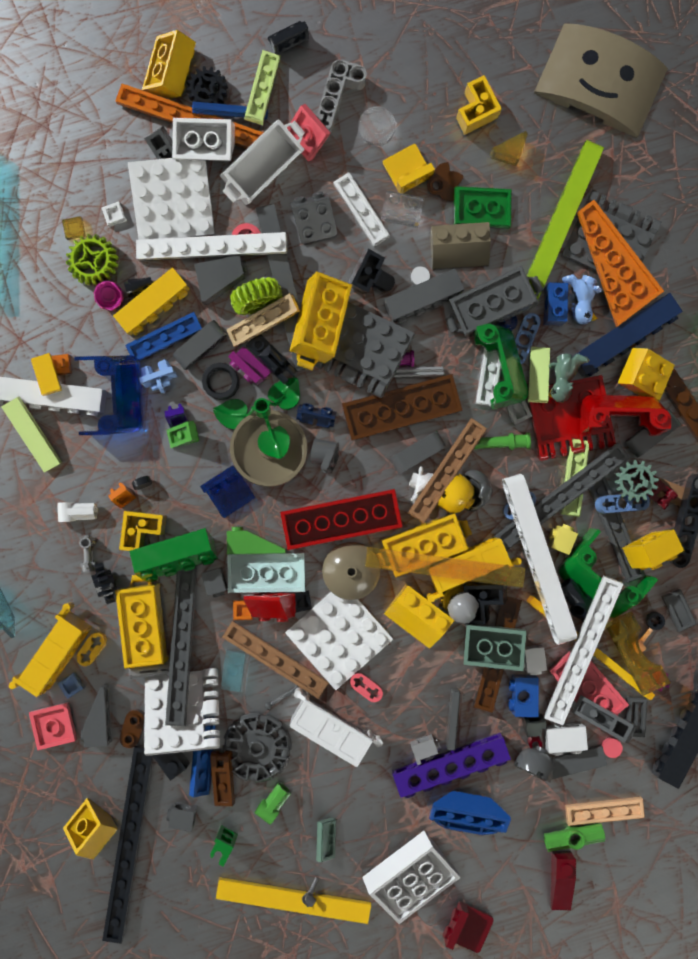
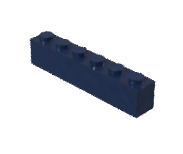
M668 293L576 353L588 357L590 360L588 363L580 366L578 370L582 377L587 374L589 377L599 371L597 367L604 364L607 366L615 361L614 356L617 354L622 356L631 350L629 346L635 343L638 346L647 340L645 336L649 333L654 335L663 329L661 325L666 322L670 325L679 319L677 315L683 311L672 294Z

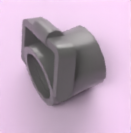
M315 439L311 450V463L321 465L320 469H322L323 473H332L339 458V443Z

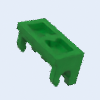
M223 825L219 828L214 841L215 845L210 853L211 858L214 857L217 851L222 853L218 864L224 867L238 836V833Z

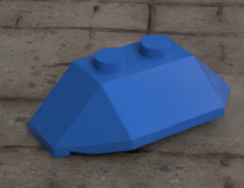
M451 791L434 802L429 815L430 820L435 821L445 829L479 835H489L498 832L506 833L511 821V817L492 798Z

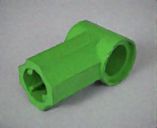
M278 782L268 797L261 801L254 813L271 825L278 816L280 808L291 795V791L284 784Z

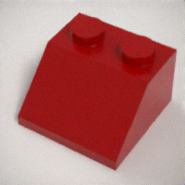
M259 592L244 595V601L251 616L258 617L259 621H270L271 618H277V622H288L289 618L295 617V593Z

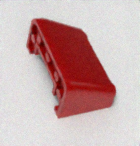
M588 395L581 402L580 434H591L593 428L605 426L609 421V416H639V426L646 427L649 431V436H659L671 429V415L661 402L652 396Z

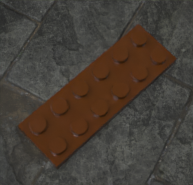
M453 374L387 391L382 398L372 395L342 403L352 441L463 411Z

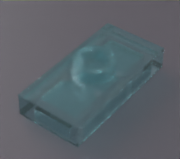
M226 650L221 689L240 692L246 652Z

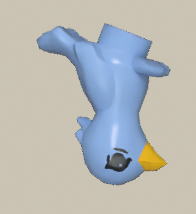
M574 274L564 276L562 281L569 283L573 287L578 301L577 304L572 303L573 307L571 310L574 320L582 325L590 321H596L598 318L592 311L591 302L595 294L602 292V288L596 286L597 280L587 275H583L582 279H577Z

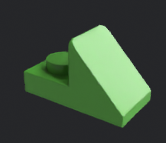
M187 421L166 430L170 448L199 442L194 421Z

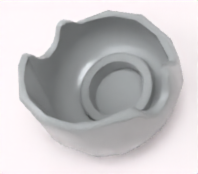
M467 592L455 594L448 604L450 617L461 624L472 622L479 608L475 597Z

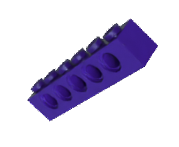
M501 733L457 747L455 750L437 754L433 759L420 760V765L414 762L394 769L392 774L400 798H410L416 792L422 790L424 792L430 791L436 785H448L454 779L469 777L471 773L477 771L478 773L485 772L489 769L488 767L505 765L511 758ZM486 751H493L491 757H483ZM468 757H474V762L471 764H466L465 760ZM450 763L456 764L454 770H448L447 766ZM431 770H437L438 774L431 777L428 775ZM413 776L420 777L417 783L410 781Z

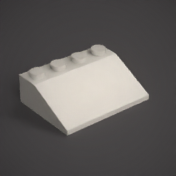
M423 831L362 878L369 895L400 924L461 877L436 843Z

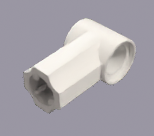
M58 503V522L97 519L98 508L96 503Z

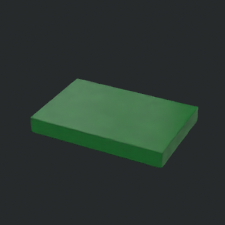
M456 186L454 188V224L489 222L490 228L510 229L512 189Z

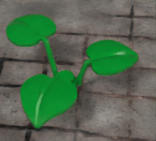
M287 378L290 382L286 385L281 381L272 385L268 391L269 400L264 398L257 399L248 414L247 405L240 399L227 400L221 405L214 407L213 412L217 420L231 430H235L237 425L245 417L252 415L253 412L259 418H264L269 431H264L259 435L257 440L258 447L265 455L282 459L289 449V434L281 426L272 429L268 416L271 413L270 406L275 407L278 404L281 409L288 410L298 404L300 400L298 378Z

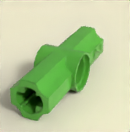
M601 823L582 827L568 826L565 830L544 833V842L548 852L568 848L579 850L584 845L605 842L606 839ZM573 835H578L576 840H570Z

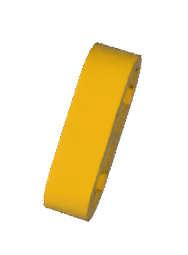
M95 632L88 637L77 654V662L80 665L89 666L97 659L107 643L106 635L102 632ZM100 637L99 641L101 642V644L92 647L95 643V640L93 638ZM90 650L91 653L89 655V658L91 660L84 661V656L82 654H86Z

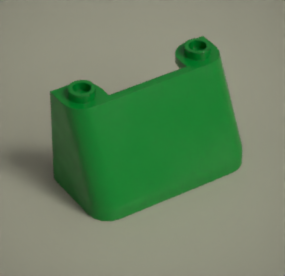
M493 324L476 326L473 336L475 346L481 345L485 347L487 353L497 351L504 381L497 383L494 387V398L490 400L492 410L523 402L528 396V388L512 331Z

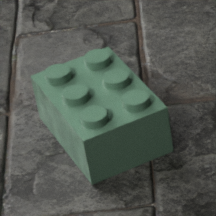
M467 624L463 665L523 671L526 629Z

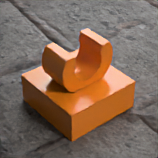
M69 354L52 356L57 375L72 374L71 357Z
M120 482L118 483L120 487L116 490L111 488V494L108 496L121 509L136 497L129 488Z

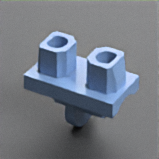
M167 359L157 363L160 371L153 373L151 366L140 368L141 377L139 380L145 388L151 387L152 391L159 389L162 394L166 393L165 387L171 385L170 380L178 377Z

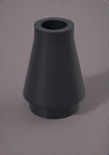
M150 277L128 279L127 282H124L128 297L133 296L134 298L152 284Z

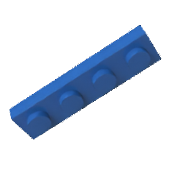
M192 312L125 346L133 362L137 363L195 335L202 329V326L195 312Z
M216 725L205 726V731L215 730ZM214 749L193 751L189 796L199 797L210 794L212 772L210 755Z

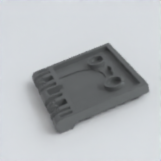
M592 189L584 206L592 200L596 201L599 192ZM604 194L601 195L597 203L600 208L606 200V195ZM613 199L607 211L603 212L643 262L662 221L654 218L648 231H646L652 218L647 215L643 220L641 228L637 227L635 224L641 212L636 210L629 223L627 220L633 208L620 203L615 214L612 215L611 213L617 203ZM578 218L561 256L597 273Z
M348 302L335 357L326 362V364L318 361L314 366L320 369L324 367V371L328 372L335 360H337L339 363L334 371V376L339 377L342 373L341 379L354 385L359 375L363 373L357 383L359 388L364 386L368 376L373 379L368 386L367 392H374L375 396L382 398L415 333Z

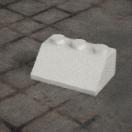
M173 118V159L231 161L235 145V124L231 119Z

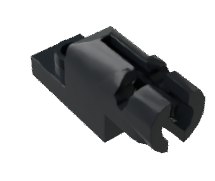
M262 334L251 339L246 344V347L284 385L290 382L283 374L285 370L293 377L297 375L298 371Z

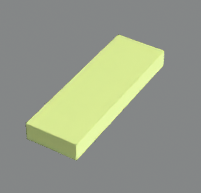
M530 348L528 402L548 403L550 348Z

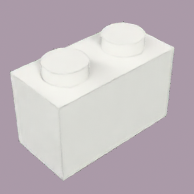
M581 722L567 723L563 726L560 724L546 725V729H544L545 749L551 755L558 756L562 755L563 752L580 754L582 751L588 750L586 726Z

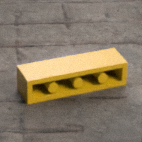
M172 267L115 313L113 317L131 337L133 335L137 336L144 330V326L155 322L160 313L170 310L176 300L186 297L190 288Z

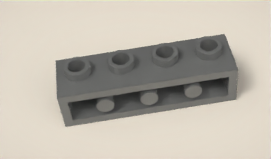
M454 268L385 298L384 305L392 323L397 322L401 324L407 321L411 315L419 316L426 312L425 309L430 307L435 309L442 306L444 301L462 294L464 287Z

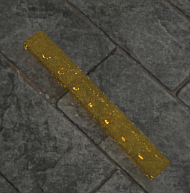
M367 547L365 567L521 588L524 586L526 570L524 567Z

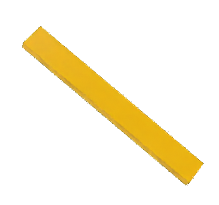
M530 595L526 600L527 603L546 617L542 603ZM596 647L593 654L595 658L648 700L654 698L655 694Z
M219 877L216 899L364 924H368L371 910V902L313 893L312 896L316 899V902L312 907H307L302 902V897L307 891Z

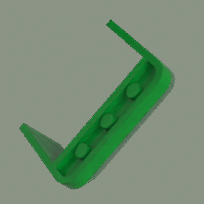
M590 528L572 549L570 555H567L558 567V575L564 581L569 578L574 579L581 591L589 595L593 600L602 578L591 569L596 563L597 556L589 546L601 531ZM646 575L636 587H625L619 593L610 618H616L636 606L658 579Z

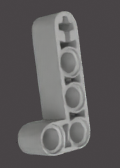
M336 60L331 66L317 113L318 119L323 124L324 119L326 120L327 125L325 127L330 131V135L334 128L345 87L361 90L366 85L367 72L361 65L344 60ZM339 70H342L344 73L341 74V75H339V74H336L335 72H336V71H339ZM361 76L362 79L356 80L354 77ZM333 88H337L339 91L333 93L330 90ZM332 106L334 109L327 111L325 107Z

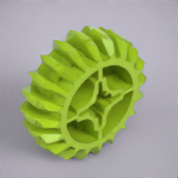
M87 234L86 239L80 236V242L73 240L75 246H69L72 252L66 253V256L70 258L66 261V264L70 266L68 271L73 273L72 277L78 278V282L81 284L85 282L87 286H90L91 283L97 286L98 281H105L104 278L111 280L109 274H116L113 267H118V263L115 261L119 259L115 255L117 250L112 247L113 244L110 241L107 242V239L103 236L100 238L98 234H95L93 238L90 234ZM90 247H100L104 250L93 252ZM91 255L95 258L94 265L89 262L92 258ZM104 261H106V262H105V265H104L103 268L101 269V264H102ZM92 268L95 273L86 274L81 270Z
M262 277L243 283L242 286H238L232 291L230 295L231 305L235 312L240 315L254 314L282 298L281 286L275 278Z

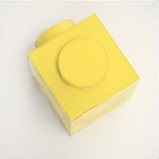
M563 524L562 527L556 526L552 528L549 534L550 542L548 547L570 555L578 533L573 532L574 528Z

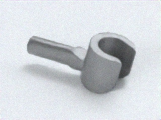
M315 877L309 891L302 897V902L307 907H312L316 902L312 895L319 882L317 877Z

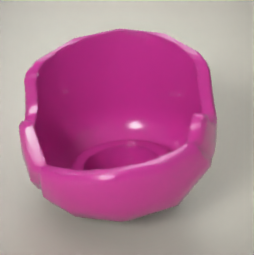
M103 281L96 286L94 291L95 302L101 309L113 311L121 306L124 300L123 291L115 282Z

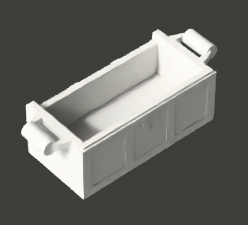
M279 119L276 120L219 175L226 183L222 191L233 203L241 199L245 205L250 204L274 178L305 150L300 144L305 134L304 130L295 120L285 125ZM288 126L298 135V140L287 129Z
M301 688L295 689L294 696L300 698L301 702L291 718L289 726L355 767H358L372 743L377 747L382 746L381 736H376L370 729L367 733L309 699L310 693L304 692Z

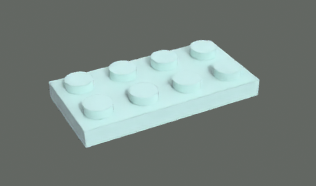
M305 553L227 554L228 593L305 592Z

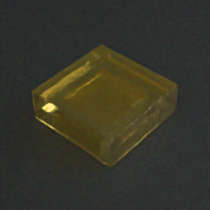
M81 216L62 220L67 240L80 238V236L86 237Z

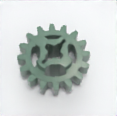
M634 460L633 465L626 462V468L622 466L619 468L622 473H616L615 475L619 478V480L615 481V484L620 485L616 489L617 492L623 491L621 497L629 496V502L632 498H635L636 503H639L641 497L646 501L647 494L650 496L654 495L651 489L657 490L658 488L654 483L658 482L659 479L653 477L657 472L650 471L651 464L645 467V461L637 464V460ZM631 469H637L633 474H626ZM644 471L648 474L650 481L644 478ZM638 473H640L639 481L642 484L638 483L635 489H633L634 485L631 479H635ZM623 481L628 483L630 487L629 491L625 489ZM641 488L647 489L643 493L636 494V491Z

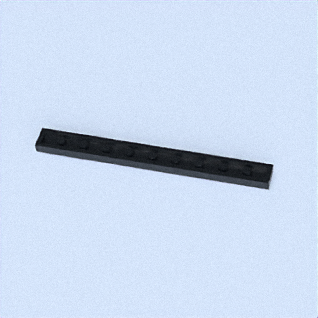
M135 746L133 750L102 941L122 944L153 761V756H146L144 754V747Z

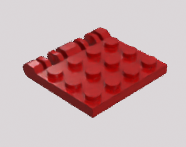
M602 375L570 381L573 382L572 394L565 402H556L549 396L548 403L528 402L532 414L531 419L540 461L548 460V451L551 459L556 458L554 447L556 442H559L562 456H567L568 454L566 440H568V448L571 446L573 454L585 452L583 437L588 441L589 451H593L591 435L597 434L596 438L599 449H604L605 444L607 448L616 444L611 416H609V421L605 426L593 428L591 434H580L582 400L588 395H606ZM549 385V391L552 389L553 385ZM572 439L581 440V447L574 448Z

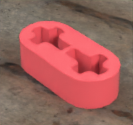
M356 672L350 678L351 687L371 702L381 700L383 696L382 688L362 672ZM362 677V682L366 686L364 687L361 684L356 686L354 678L359 679ZM369 687L372 690L378 689V696L374 695L371 697V692L367 688Z

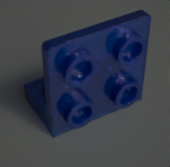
M234 465L200 486L202 491L208 494L223 518H226L255 499L254 494Z

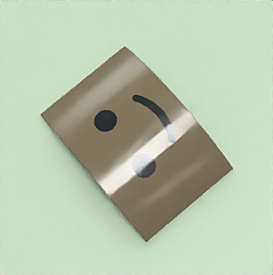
M564 23L534 93L568 108L571 105L603 119L604 124L637 138L668 68L649 51L619 35L590 26Z

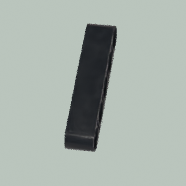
M698 474L690 475L686 481L674 527L679 541L683 535L687 536L686 542L681 544L684 551L679 553L682 554V559L679 562H675V559L669 561L678 568H684L689 564L698 533V488L695 487ZM695 497L697 503L691 507L690 500ZM691 516V523L685 525V519Z

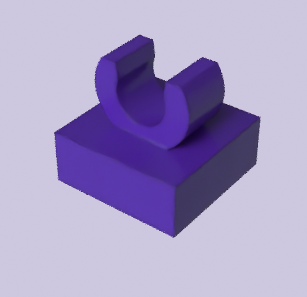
M178 404L179 408L172 409L169 406L168 410L165 411V418L170 428L188 421L187 414L181 404Z

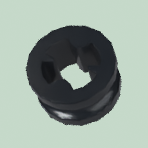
M650 612L647 614L645 622L649 628L660 630L665 625V618L660 613ZM658 616V624H654L653 622H651L652 618H656Z

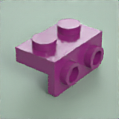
M242 347L237 353L233 351L228 356L231 360L229 364L236 371L241 369L245 373L243 377L251 385L255 383L259 386L270 375V371L245 347Z

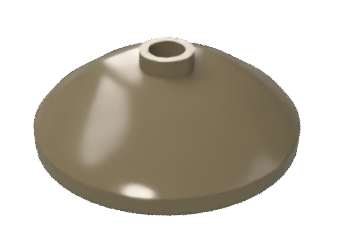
M345 542L337 545L327 554L323 563L322 574L326 586L334 595L346 600H357L370 594L376 587L380 577V565L374 552L367 546L357 542ZM353 568L355 574L349 575L348 569Z

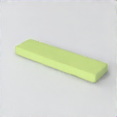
M262 50L244 120L263 125L280 62V55Z
M20 396L1 406L43 472L62 463Z
M572 439L574 448L581 447V440ZM583 440L585 452L573 454L574 452H572L571 446H569L564 482L587 466L589 454L588 441ZM583 494L560 510V514L580 517Z

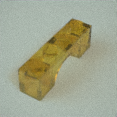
M632 611L606 624V628L642 696L671 683L662 666L652 663L642 653L638 642L641 627Z

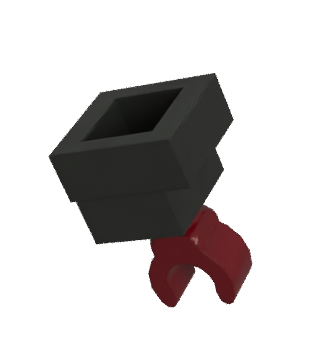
M542 713L539 714V717H523L524 731L527 737H529L527 741L529 747L532 748V743L535 741L538 742L539 747H542V741L539 736H542V729H546V721Z

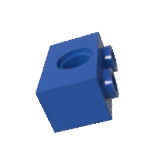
M549 282L544 287L543 325L562 326L567 322L568 283Z
M512 674V680H509V691L512 692V699H509V711H512L515 717H539V678L536 675ZM526 691L528 693L527 697L520 700L519 694Z

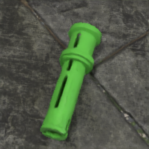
M526 432L523 435L510 433L508 436L482 437L478 442L480 444H477L474 449L508 447L510 450H514V448L531 449L530 432Z

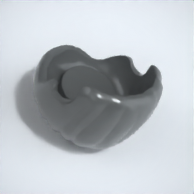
M469 470L463 476L474 487L472 498L475 501L469 510L466 508L465 510L474 512L482 508L490 500L493 489L490 480L484 473L478 470Z

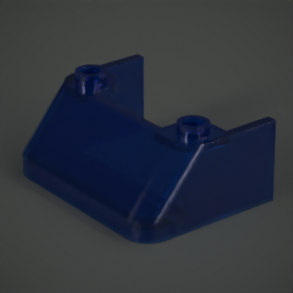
M133 355L74 357V361L94 360V368L98 374L111 376L113 415L102 416L98 421V429H85L79 431V435H111L139 431L144 423L142 384L139 380L141 377L139 359Z

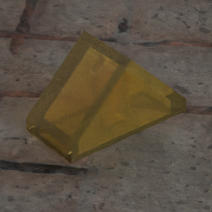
M525 131L493 147L489 154L490 158L517 166L528 133Z

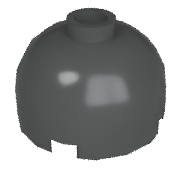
M536 746V749L526 748L522 750L514 763L515 767L521 770L524 769L527 773L548 782L552 780L555 770L554 762L547 755V750L542 747Z

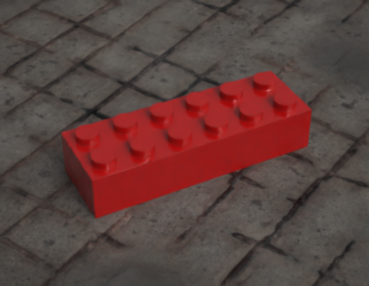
M395 489L280 512L287 550L402 527Z

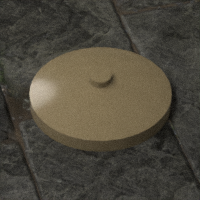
M271 410L268 416L271 428L274 429L277 426H281L286 429L289 434L290 445L288 452L282 459L267 456L260 451L257 440L262 432L269 430L265 419L259 418L256 413L245 417L232 434L230 455L233 465L238 473L252 484L262 487L283 485L297 476L307 457L306 436L301 426L292 417L285 413Z

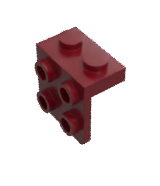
M459 901L457 907L452 911L449 925L445 927L443 932L445 946L453 950L455 944L479 953L494 922L493 917Z

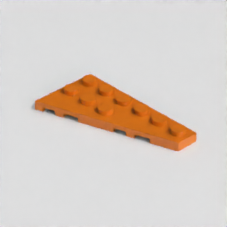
M592 200L580 209L577 215L616 327H618L663 293L664 290L597 202Z

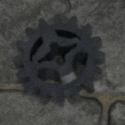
M203 66V71L197 68L196 75L190 74L192 80H187L189 87L186 88L190 101L224 103L223 96H228L226 91L228 85L225 83V76H221L220 70L214 72L213 67L207 70Z
M102 562L93 565L96 574L91 577L98 597L104 596L106 604L116 602L113 592L117 590L111 570L105 571Z

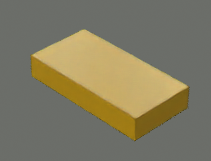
M47 353L31 358L41 395L46 396L62 391L52 355Z

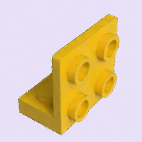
M416 144L408 146L384 159L382 162L400 195L429 180L435 171L432 163L426 164Z

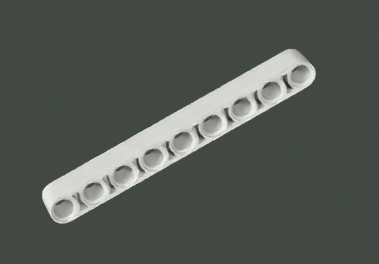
M517 474L502 479L503 489L552 637L557 645L577 639V633L523 474Z

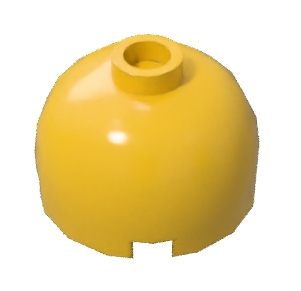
M456 475L445 489V498L441 496L438 506L449 513H459L465 508L469 510L475 501L472 498L474 495L472 483L463 475Z

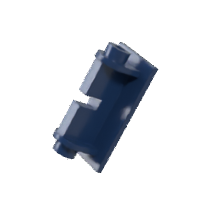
M304 403L303 405L300 404L297 409L296 420L313 425L314 418H316V426L330 428L334 427L335 420L333 419H335L337 412L328 407H322L321 409L314 407L312 404Z

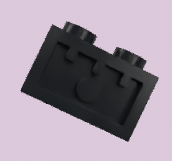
M298 21L268 36L267 39L274 54L278 55L309 39L308 26L305 21Z

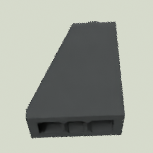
M240 255L194 264L202 303L209 305L245 279L244 272H248L245 260L242 261Z

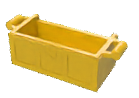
M317 271L307 280L300 307L301 312L298 315L290 352L296 353L297 366L313 370L314 365L318 361L326 363L335 357L352 284ZM300 356L314 360V362L312 363L307 360L301 359Z
M451 513L381 539L383 548L375 555L379 561L380 569L390 568L394 576L399 577L468 551L466 539L469 535H472L467 520H458L456 514ZM383 551L386 552L390 565L386 566L383 558Z
M496 537L470 547L468 551L426 566L425 568L436 591L433 594H427V600L434 602L435 599L444 597L443 592L501 567L510 569L514 565H520L522 560L518 557H513L510 560L502 539Z
M132 575L129 587L115 590L124 669L160 665L169 660L162 615L160 583L152 584V582H148V585L134 586V582L144 581L137 575Z
M73 602L65 603L62 606V610L55 616L58 620L25 670L12 678V682L9 683L10 689L21 686L35 697H39L49 691L92 629L90 624L70 611L74 608Z

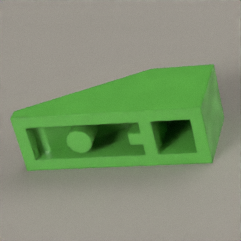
M232 527L231 531H227V554L286 553V548L249 530H243V527Z

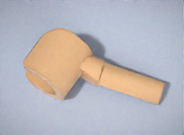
M651 628L640 639L633 641L632 647L636 653H642L646 650L644 642L653 632Z

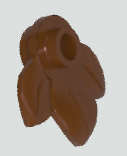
M448 162L441 163L435 168L434 176L429 178L427 189L431 194L439 195L445 201H454V188L461 183L463 175L450 171ZM434 182L439 183L438 189L433 187Z

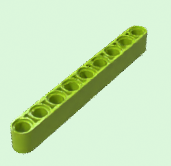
M589 140L585 141L527 274V277L538 276L543 289L604 149L603 146ZM529 280V283H530V285H531V287H532V289H533V292H534V294H536V291H535V289H534V287H533V285H532V282H531V280ZM540 292L539 295L536 297L537 300L539 299L542 292Z

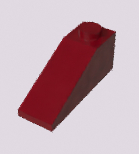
M552 851L551 910L571 911L576 883V858L571 851Z

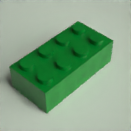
M206 528L129 551L134 573L147 582L156 581L158 577L164 575L166 577L177 574V571L183 569L184 571L193 570L195 566L200 564L209 565L218 559L213 537Z

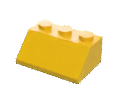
M179 30L157 36L142 90L170 99L181 97L185 90L184 84L190 71L189 66L195 53L196 42Z
M407 583L384 612V615L429 649L445 634L454 622L447 613L432 602H429L427 598Z

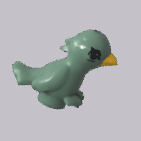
M561 354L557 357V362L549 364V367L555 370L556 382L549 391L548 396L552 397L556 402L567 401L573 389V382L570 381L575 377L580 366L590 361L589 358L580 354H576L574 357L571 354Z

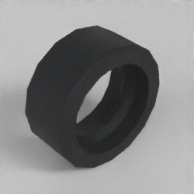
M212 364L203 373V389L214 399H229L239 389L240 381L238 374L228 364ZM220 370L229 373L232 379L231 387L223 393L215 392L210 387V377L213 373Z

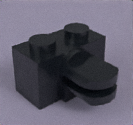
M368 248L363 250L348 283L352 284L353 289L364 294L369 292L371 286L382 292L389 291L394 287L395 279L391 274L380 269L385 257Z

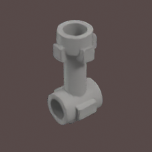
M84 535L79 540V545L84 548V562L80 563L83 572L94 571L93 565L96 564V562H92L91 548L96 542L90 535Z

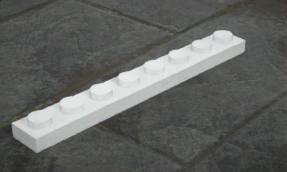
M286 232L136 240V259L139 261L287 253Z
M603 575L545 712V719L562 726L564 725L622 589V582Z

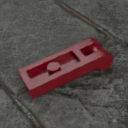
M631 469L626 474H633L637 469ZM644 471V478L650 481L648 474ZM638 473L635 479H631L635 486H637L638 483L642 484V482L639 481L640 473ZM659 479L658 482L654 483L658 487L657 490L651 489L654 495L650 496L647 494V496L665 510L669 506L668 503L671 500H675L678 495ZM641 488L640 490L645 492L647 489ZM661 490L666 494L662 499L657 496Z

